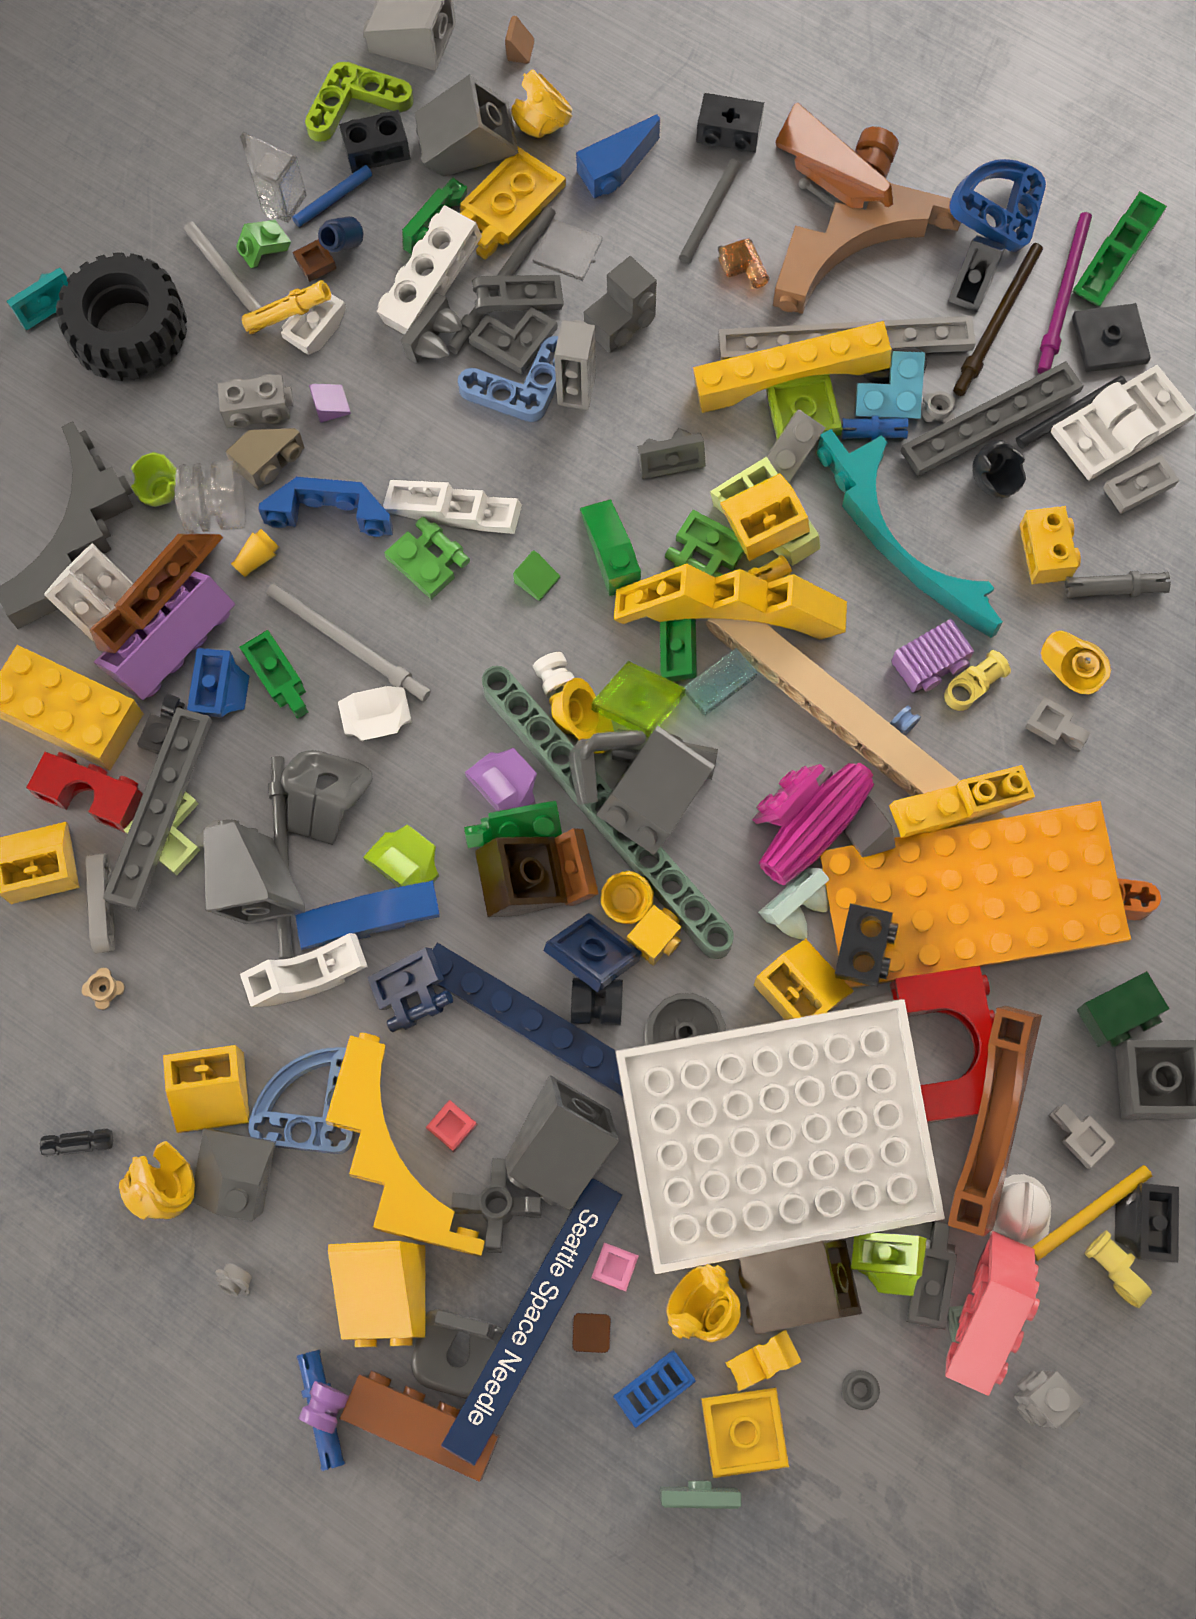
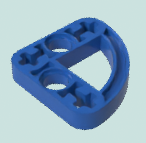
M1009 159L989 161L976 168L958 184L950 200V212L956 220L984 237L1005 245V249L1008 251L1017 252L1029 244L1032 239L1046 188V181L1038 169L1026 163ZM993 178L1014 181L1007 209L1005 210L974 191L976 186L984 180ZM1018 203L1027 209V217L1020 213ZM986 214L994 218L996 227L988 224Z

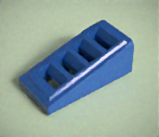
M673 1349L613 1397L636 1428L690 1387L696 1380ZM668 1363L682 1381L677 1386L663 1369ZM656 1372L669 1389L666 1395L662 1394L651 1378ZM644 1382L658 1400L653 1405H651L638 1387ZM632 1391L645 1408V1411L641 1414L637 1412L627 1398V1395Z

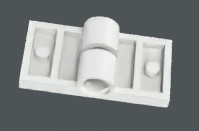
M1156 365L1123 385L1116 382L1108 386L1097 395L1093 403L1054 425L1050 433L1087 480L1090 481L1191 421L1196 412L1160 367Z

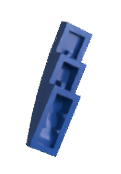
M432 880L325 905L305 913L296 914L295 918L301 950L325 946L349 933L356 934L358 939L369 938L372 933L404 928L407 923L439 918L440 914Z

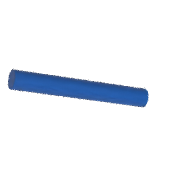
M364 165L292 217L294 223L300 228L372 176L371 170L368 166Z

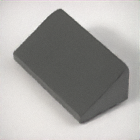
M867 796L854 819L843 830L863 858L895 848L891 823L871 797Z

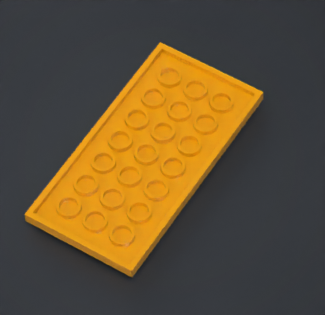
M1101 801L940 829L931 833L924 832L903 838L896 837L894 838V849L864 858L859 854L854 845L825 850L820 856L823 871L830 879L825 885L838 956L850 903L893 912L892 922L898 923V929L894 945L887 943L885 957L891 958L887 980L880 978L879 984L892 982L895 978L974 966L982 967L1118 944L1131 940ZM873 920L865 922L861 927V932L867 937H875L882 930L881 925ZM860 955L855 959L853 966L859 972H868L873 968L874 960L868 955ZM844 980L852 989L870 986L862 983Z

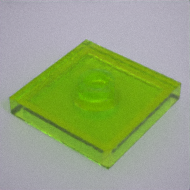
M627 661L592 701L591 710L631 730L642 731L649 738L655 728L663 723L683 699L685 687Z

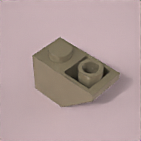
M295 428L248 430L225 452L231 466L259 490L265 484L274 481L279 471L288 463L294 462L301 455L305 447L300 432Z

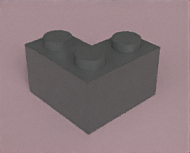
M631 256L607 274V293L583 312L584 322L595 325V340L609 353L618 346L623 347L637 330L641 327L646 328L655 318L657 280Z

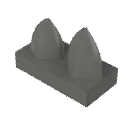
M436 293L401 338L407 359L418 363L422 357H449L448 348L438 335L440 333L462 330V324L457 314L450 309L447 298Z
M678 428L673 434L672 439L656 441L648 438L643 445L638 446L642 479L706 466L704 439L701 433L692 435L686 430Z

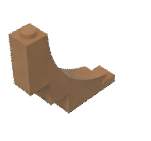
M891 183L893 205L890 207H885L880 201H868L866 210L860 208L852 209L848 205L835 202L826 233L795 225L775 287L773 306L786 312L803 314L810 296L824 276L844 259L864 248L889 240L924 237L928 224L938 226L941 229L958 231L961 222L956 220L950 212L951 198Z

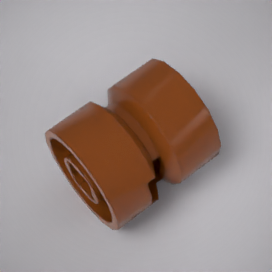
M871 126L862 131L855 152L883 177L887 178L891 163L898 150L899 142L897 137L889 130Z

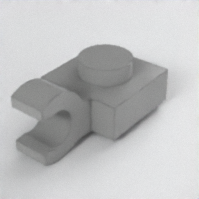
M1046 697L1042 699L1025 727L1054 745L1061 737L1069 747L1079 752L1091 734L1086 729L1070 722L1074 715L1073 712Z
M1063 1104L1061 1107L1058 1106L1048 1115L1057 1126L1068 1133L1061 1142L1086 1168H1092L1116 1143L1090 1115L1081 1121L1066 1104Z

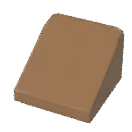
M512 15L505 38L506 57L508 61L528 64L535 41L520 19Z

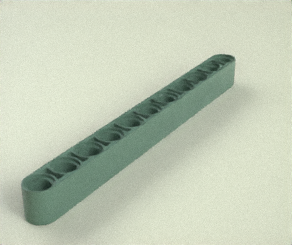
M502 666L488 668L483 673L482 685L484 696L489 704L633 872L641 874L649 881L654 896L664 908H667L680 920L678 924L699 949L712 959H721L727 956L734 939L733 930L662 847L653 855L633 840L629 842L622 841L618 837L620 831L596 815V809L603 805L612 791L596 771L598 802L583 805L577 804L570 761L565 765H558L553 762V759L558 755L569 757V753L574 745L509 670ZM501 681L506 684L501 690L490 688L494 682ZM516 706H524L528 709L522 715L511 713V710ZM538 730H544L549 733L547 738L543 740H537L532 737V734ZM651 855L657 858L659 863L652 868H647L640 863V860L644 856ZM668 881H674L680 885L681 890L676 894H669L663 890L662 886ZM690 907H696L702 910L704 916L699 920H690L685 915V911ZM713 933H718L725 937L726 944L722 947H714L708 942L707 938Z

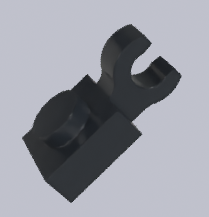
M167 693L162 703L160 717L150 714L137 743L140 748L159 754L177 707L184 709L185 704L180 702L179 697Z

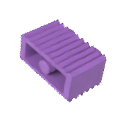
M949 619L919 638H915L907 645L898 648L891 662L900 676L903 677L904 682L907 683L912 693L922 688L925 692H928L942 682L941 677L951 672L955 676L967 669L974 650L953 620Z

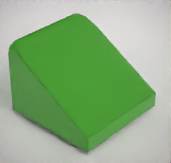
M534 550L513 573L514 583L538 601H541L560 579V575Z

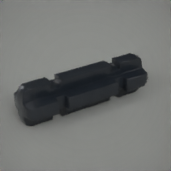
M98 1129L94 1133L82 1131L60 1134V1137L55 1135L43 1136L40 1139L41 1155L48 1157L57 1156L60 1152L65 1155L90 1152L94 1148L98 1150L111 1149L114 1141L113 1133L109 1129Z

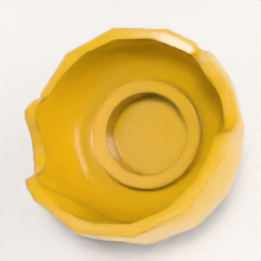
M624 871L612 875L601 889V905L606 915L618 923H636L653 906L654 892L649 881L641 874L633 871Z

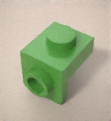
M276 220L244 224L236 248L249 267L256 268L263 254L288 251L291 241Z

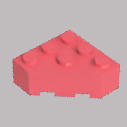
M992 1231L974 1272L975 1279L971 1289L974 1295H967L958 1321L960 1325L955 1340L959 1344L956 1342L951 1343L946 1358L945 1377L989 1396L995 1383L1001 1385L1008 1370V1363L1005 1361L1010 1351L1013 1353L1018 1351L1024 1336V1331L1021 1329L1025 1320L1032 1321L1039 1307L1040 1300L1036 1298L1039 1282L1035 1281L1039 1265L1035 1264V1249Z

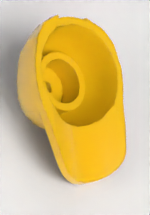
M1055 631L1045 640L1041 650V658L1069 689L1079 694H1092L1099 691L1110 678V661L1096 644L1084 641L1065 631Z

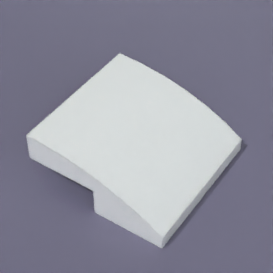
M92 543L60 574L44 595L94 642L90 628L116 608L114 605L134 583Z

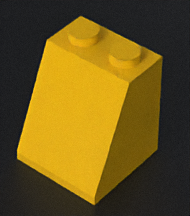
M404 1241L328 1244L341 1340H354V1347H377V1339H390V1346H413V1338H425V1245Z

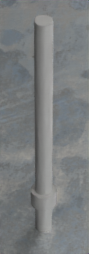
M273 583L269 586L266 592L268 596L388 677L389 683L395 687H404L405 690L423 702L428 699L431 690L414 680L412 673L401 666L395 667Z

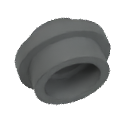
M853 1371L845 1377L842 1383V1396L845 1402L854 1409H869L875 1405L879 1398V1383L867 1371ZM859 1382L863 1383L867 1388V1393L862 1398L857 1397L853 1391L855 1384Z

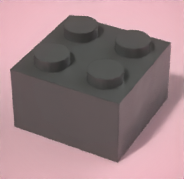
M1126 1040L1116 1047L1121 1119H1196V1040Z

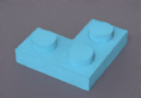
M892 351L889 384L857 383L855 416L871 417L878 415L884 418L908 417L909 419H921L925 352Z

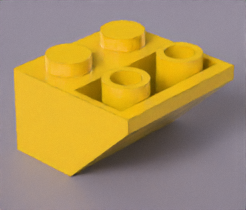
M780 473L720 502V506L749 561L810 532L808 516L794 489Z
M67 822L0 837V896L10 904L80 888Z
M807 939L779 956L756 976L754 987L784 1020L832 1012L854 992L843 979L836 978L834 968Z
M231 1045L163 1055L165 1090L177 1133L249 1123L244 1052L239 1047Z

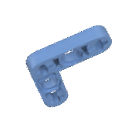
M552 336L544 340L524 384L477 368H468L458 376L460 395L470 402L524 421L535 422L540 420L545 415L556 391L555 358L553 365H551L550 352L555 351L558 336ZM540 373H547L552 377V380L548 384L541 385L535 381V377ZM473 380L478 381V386L474 385L472 389L467 388V384H472ZM499 389H506L511 393L510 397L504 401L496 400L493 394ZM517 395H520V400H517V405H515ZM532 401L537 402V406H533L531 410L526 409V404L530 405Z

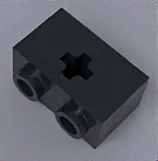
M704 93L697 122L696 143L756 153L765 102Z

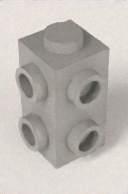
M266 374L259 378L246 380L231 379L228 382L217 383L220 412L227 428H245L251 424L258 423L275 424L281 420L290 419L289 406H294L293 392L291 386L285 387L282 375Z
M1033 1370L1017 1384L1021 1389L1013 1396L1020 1404L1017 1410L1031 1426L1037 1424L1039 1427L1055 1429L1061 1426L1065 1429L1080 1416V1412L1077 1409L1084 1401L1058 1371L1041 1370L1036 1373Z

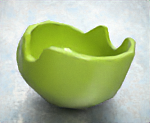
M156 452L142 455L131 468L134 474V484H131V488L142 503L157 507L174 500L181 486V476L174 464L165 455Z

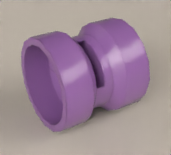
M314 1381L310 1390L311 1400L307 1406L302 1408L298 1419L310 1426L333 1434L338 1423L336 1416L339 1410L345 1407L349 1396L335 1388Z

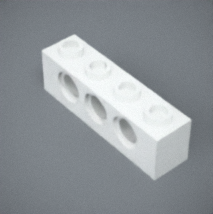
M445 205L439 214L433 216L426 235L415 244L412 257L406 266L401 267L398 271L395 283L389 293H385L379 301L377 313L384 324L404 335L436 293L442 296L446 294L482 237L476 222ZM450 242L446 248L438 249L442 243ZM426 269H433L430 274L421 276ZM416 295L415 299L411 302H404L408 296Z

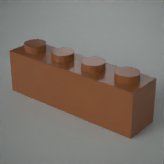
M371 1370L369 1376L358 1375L340 1416L341 1420L480 1482L483 1479L500 1435L492 1434L474 1467L441 1447L460 1409L442 1401L439 1402L438 1407L424 1402L426 1394L408 1386H405L403 1392L390 1387L392 1379Z

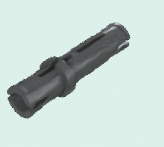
M1130 571L1126 575L1066 577L1065 588H1069V590H1066L1065 594L1067 598L1121 594L1138 597L1140 593H1169L1171 581L1166 582V579H1170V574L1168 571L1139 574L1138 571Z

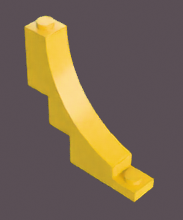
M684 564L616 589L614 620L621 624L646 616L658 622L699 618L745 620L788 628L822 640L846 632L847 601L795 574L768 583L742 569L715 578L689 564Z
M360 1032L358 1037L350 1035L326 1117V1124L360 1133L349 1172L350 1177L384 1185L373 1229L478 1257L482 1256L485 1240L478 1239L479 1232L463 1227H458L456 1233L449 1231L454 1211L439 1202L413 1177L399 1157L390 1138L384 1119L380 1091L382 1064L386 1050L385 1044L379 1043L380 1038L372 1034Z

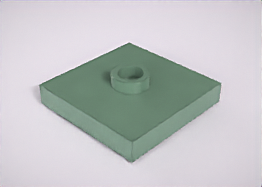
M691 1480L688 1481V1487L660 1486V1502L664 1508L739 1509L741 1507V1492L737 1488L711 1487V1481Z

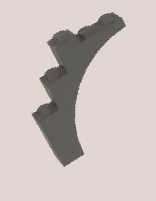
M73 421L61 427L70 449L73 470L71 494L65 515L52 540L40 555L17 576L0 585V603L7 617L17 629L58 610L44 593L60 574L92 543L103 554L111 551L112 549L106 540L111 534L104 521L134 507L128 497L133 491L125 476L123 475L118 478L112 466L107 469L105 468L99 455L94 458L92 457L89 450L95 447L86 430L79 433Z

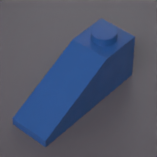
M658 114L576 152L577 173L594 199L604 194H610L622 186L660 138V117Z

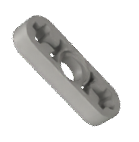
M106 853L88 855L85 866L90 944L95 954L112 952L115 949L113 903L106 902L103 899L111 878L110 862Z

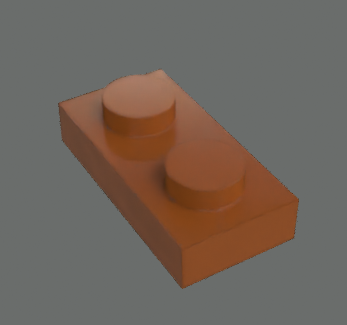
M573 828L557 836L555 843L568 901L565 905L576 906L599 894L584 829Z

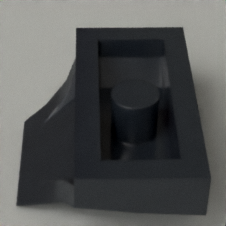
M1141 1183L1133 1193L1116 1203L1115 1241L1132 1250L1137 1259L1178 1263L1179 1187Z

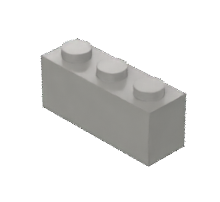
M562 320L554 353L557 405L589 410L596 379L595 325H590L580 320Z

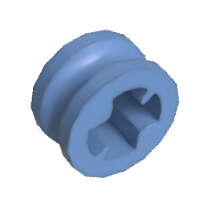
M906 706L895 716L890 724L906 736L919 722L921 716L918 714L913 715L911 707Z

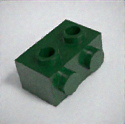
M1146 971L1085 1002L1077 1011L1097 1046L1100 1047L1109 1042L1112 1048L1132 1038L1129 1031L1140 1026L1143 1032L1162 1023L1160 1015L1170 1008Z

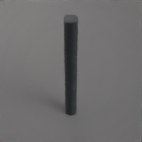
M1122 375L1118 376L1016 437L1017 445L1023 449L1050 433L1054 425L1093 403L1097 395L1105 388L1116 382L1123 385L1127 383L1126 379Z

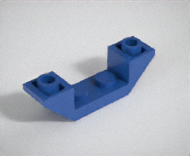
M295 477L260 502L258 507L263 523L273 528L296 527L300 503L313 508H318L322 505L336 506L342 510L358 508L356 519L360 532L373 537H380L383 534L393 535L390 514L362 482Z

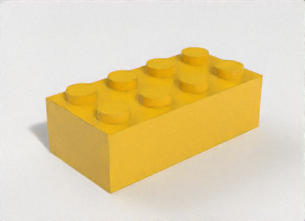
M16 645L0 671V719L111 771L144 715L134 699L19 645Z

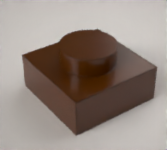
M319 239L293 252L295 261L309 282L337 269L334 259L329 251L322 247Z

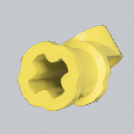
M992 650L987 653L986 659L976 667L970 666L949 683L944 693L947 705L957 711L968 709L977 698L989 690L990 684L1000 677H1007L1011 673L1006 658L1000 652ZM958 686L964 687L969 692V700L959 701L955 699L952 695V689Z
M1106 1230L1089 1245L1084 1254L1088 1258L1093 1257L1109 1272L1108 1277L1114 1282V1289L1125 1301L1136 1308H1140L1150 1297L1152 1291L1129 1268L1136 1257L1132 1253L1126 1254L1110 1239L1111 1234Z

